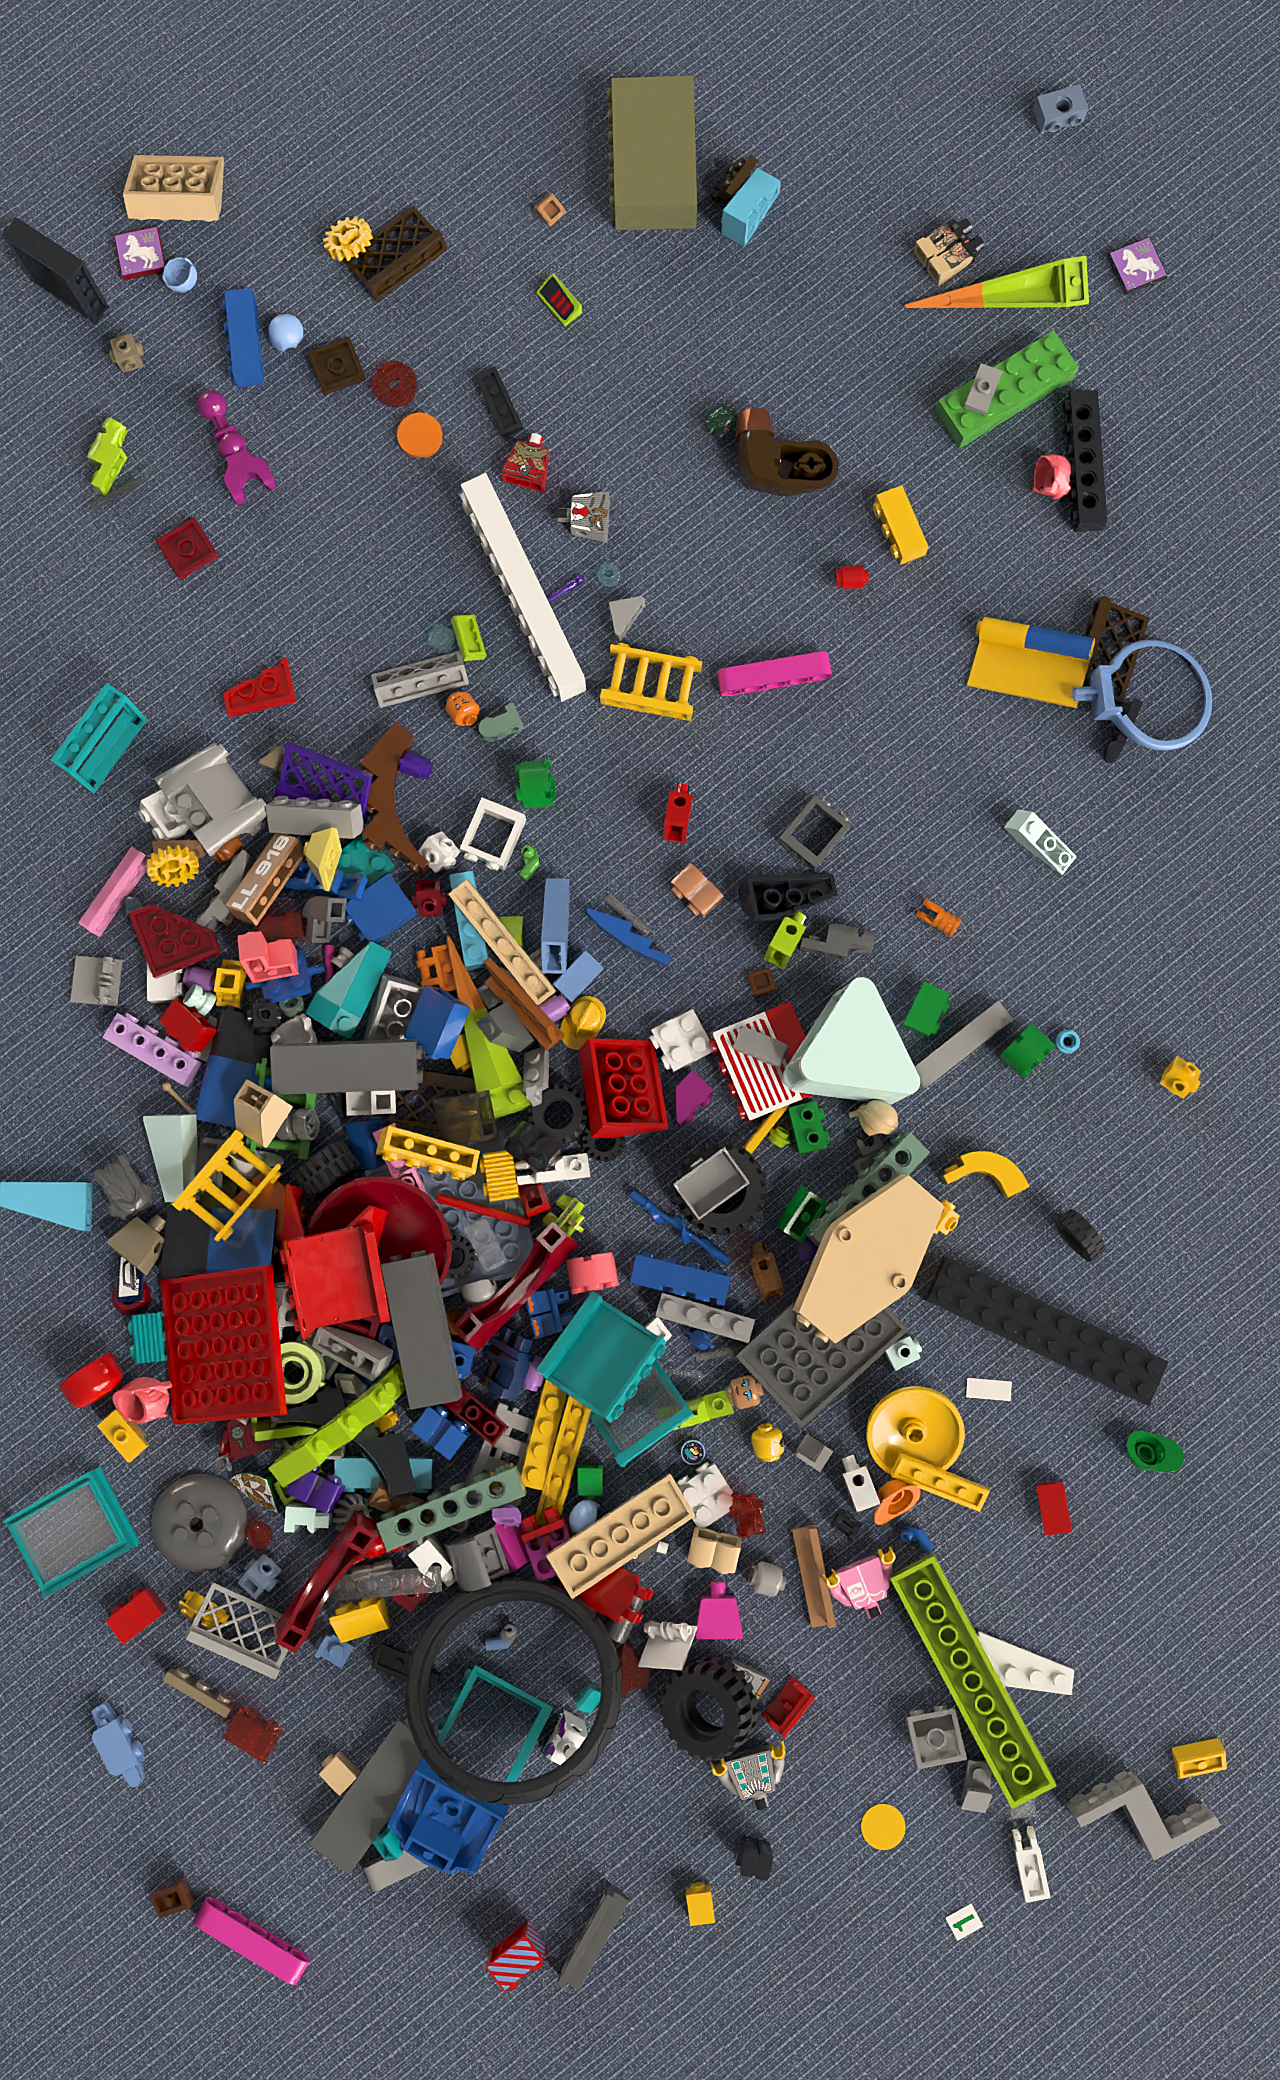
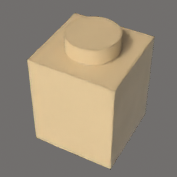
M339 1751L335 1756L331 1753L321 1763L324 1768L319 1775L340 1796L353 1783L361 1771Z

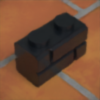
M743 1836L741 1843H736L735 1865L739 1866L741 1876L750 1878L755 1876L756 1879L767 1881L770 1878L773 1863L771 1844L769 1841L761 1839L755 1841V1838Z

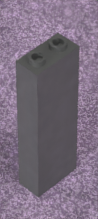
M417 1039L281 1043L270 1046L272 1094L418 1090L419 1083H423V1069L418 1067V1059H422V1045H417Z
M422 1250L412 1252L410 1258L403 1259L402 1255L388 1257V1262L381 1264L410 1410L458 1401L463 1395L434 1253L426 1254V1251Z
M400 1716L309 1844L348 1875L392 1816L422 1759V1755L411 1734L407 1717Z

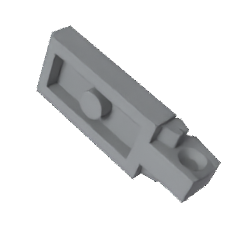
M543 1047L524 1053L523 1093L526 1099L532 1103V1106L542 1104V1090L548 1088L549 1051H546Z

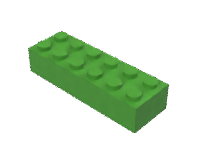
M1054 330L993 367L1003 372L986 416L964 408L975 378L938 400L935 413L959 449L1074 379L1079 366Z

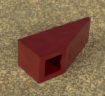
M460 1383L463 1397L458 1401L443 1404L487 1442L495 1446L509 1426L476 1394Z

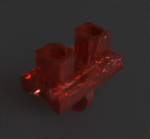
M734 1491L731 1494L733 1504L729 1509L731 1515L739 1520L740 1524L736 1528L738 1536L750 1538L753 1534L763 1535L766 1531L760 1513L765 1508L763 1500L756 1499L754 1493L741 1494L738 1491Z

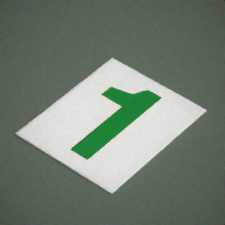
M972 1904L946 1917L957 1941L983 1927Z

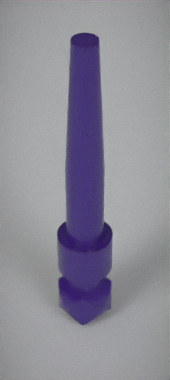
M578 575L575 580L571 579L565 586L547 597L548 602L553 601L569 590L572 591L576 588V585L584 583V577Z

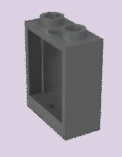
M816 795L779 837L778 841L780 845L813 872L851 827L850 820L846 815L841 812L836 813L831 809L832 805L825 798L821 797L819 799ZM814 807L841 828L818 856L791 836Z

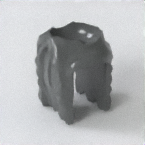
M121 1154L117 1156L118 1163L115 1161L112 1164L108 1163L107 1166H104L103 1170L99 1168L93 1174L97 1184L101 1186L111 1203L109 1214L112 1217L128 1220L152 1205L153 1188L141 1182L137 1173L131 1168L129 1159Z

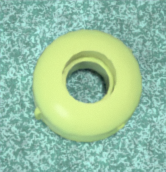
M289 1341L281 1344L286 1404H297L306 1401L326 1384L324 1383L326 1372L323 1357L317 1349L313 1348L306 1341ZM291 1360L299 1362L304 1368V1377L297 1384L289 1382L284 1375V1367Z

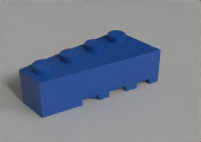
M642 1251L641 1256L636 1255L630 1283L725 1305L731 1277L725 1276L726 1271L712 1268L711 1272L703 1271V1265L690 1262L688 1267L678 1265V1259L665 1257V1261L655 1259L656 1254Z

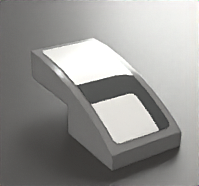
M335 1374L337 1388L340 1387L344 1404L348 1407L366 1391L367 1387L354 1374Z

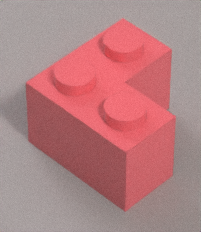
M252 931L238 935L239 960L252 983L299 974L297 950L291 939H278L275 942L267 943L261 931Z

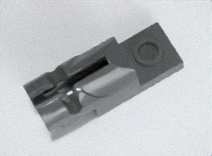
M832 924L828 927L825 942H821L819 937L807 936V938H802L799 951L844 961L847 958L848 950H851V953L871 955L876 932L865 930L862 937H859L857 927Z

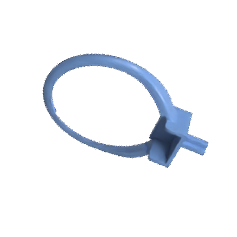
M1141 640L1127 645L1114 656L1109 665H1099L1088 675L1089 687H1073L1071 693L1073 701H1091L1093 720H1111L1131 741L1153 750H1174L1193 742L1205 729L1212 710L1211 688L1201 666L1185 650L1161 640ZM1148 646L1165 647L1179 653L1192 664L1191 667L1195 670L1203 687L1204 710L1198 726L1191 733L1176 740H1156L1140 731L1126 714L1122 717V707H1115L1111 675L1120 668L1124 659L1131 652Z

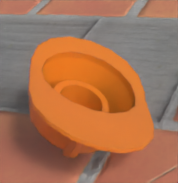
M897 1479L887 1482L877 1492L880 1504L875 1511L874 1522L877 1525H882L910 1510L919 1500L920 1489L916 1485H908Z

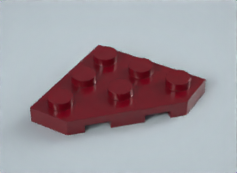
M152 904L129 912L154 979L222 953L214 931Z

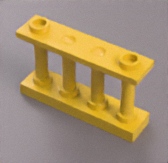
M624 643L611 644L610 654L616 657L611 686L608 689L601 690V704L691 721L693 706L689 705L687 701L693 672L701 673L702 661H698L696 657L692 656L681 658L634 649ZM625 659L639 661L633 692H630V694L623 693L619 689ZM648 663L662 665L656 696H653V698L644 697V694H642ZM671 667L684 670L679 699L676 702L666 701L667 699L665 698Z
M238 1130L233 1132L172 1204L179 1211H182L183 1208L186 1210L190 1209L216 1230L218 1234L214 1239L217 1242L221 1239L226 1241L234 1232L233 1224L270 1182L273 1185L282 1175L279 1172L282 1167L278 1163L272 1169L244 1146L245 1143L242 1141L244 1135ZM231 1152L241 1155L266 1176L258 1187H255L228 1165L229 1161L226 1158ZM215 1171L223 1172L250 1194L242 1206L212 1183L213 1180L210 1177ZM200 1189L203 1192L206 1190L234 1213L226 1225L196 1202L197 1199L194 1196Z

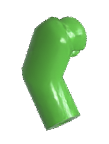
M525 845L521 849L525 866L518 875L525 881L529 880L540 864L537 850L531 845Z

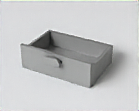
M724 1147L706 1161L700 1158L690 1166L692 1171L675 1182L673 1186L696 1218L700 1220L750 1184V1182Z

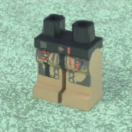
M967 218L959 222L953 219L948 225L941 227L929 237H922L916 241L914 254L924 268H927V272L937 286H940L965 267L974 263L976 255L984 248L985 243L980 236L977 235L971 240L966 236L973 229Z

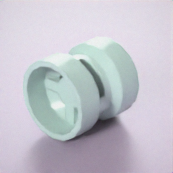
M194 984L185 995L183 1004L196 1008L198 1013L205 1016L213 1007L216 995L211 992H203L201 986Z

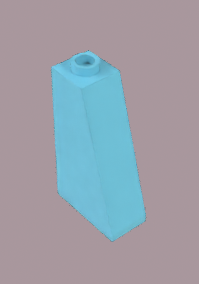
M0 1182L1 1207L80 1231H91L93 1183Z

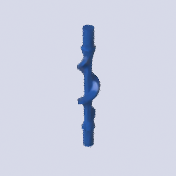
M633 1190L629 1198L642 1206L643 1210L649 1211L654 1221L660 1224L668 1223L681 1232V1241L683 1243H696L705 1249L709 1256H713L725 1266L732 1259L719 1250L717 1246L711 1244L707 1236L698 1237L686 1229L685 1222L681 1216L669 1217L655 1207L651 1199L648 1200L636 1190Z

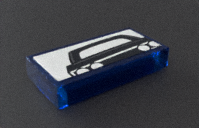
M119 1256L117 1301L121 1303L143 1300L144 1274L122 1256Z

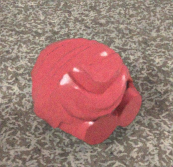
M1042 455L1036 462L1032 491L1048 495L1051 499H1059L1071 490L1069 486L1071 466L1068 460L1061 455Z

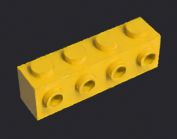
M392 1126L381 1130L376 1154L382 1155V1159L386 1161H404L406 1166L413 1168L426 1167L429 1172L434 1174L448 1173L451 1174V1178L456 1180H465V1178L475 1174L480 1153L478 1150Z

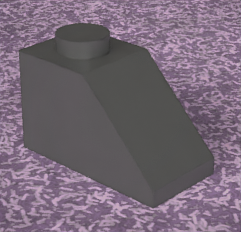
M508 1002L490 1011L477 1022L483 1034L493 1044L521 1052L534 1041Z

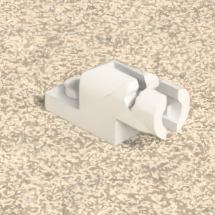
M587 1153L558 1156L546 1172L532 1168L525 1160L515 1161L517 1170L531 1169L533 1172L530 1176L517 1177L518 1185L590 1177Z

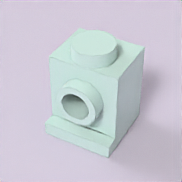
M907 1335L897 1340L884 1353L892 1369L897 1371L920 1359L919 1352L922 1349L916 1338L912 1340ZM903 1348L909 1350V1354L906 1357L901 1356L900 1352Z

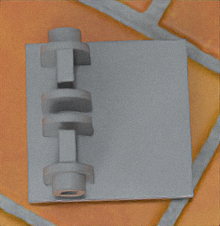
M76 956L70 1002L117 1006L123 960L113 959L112 957Z

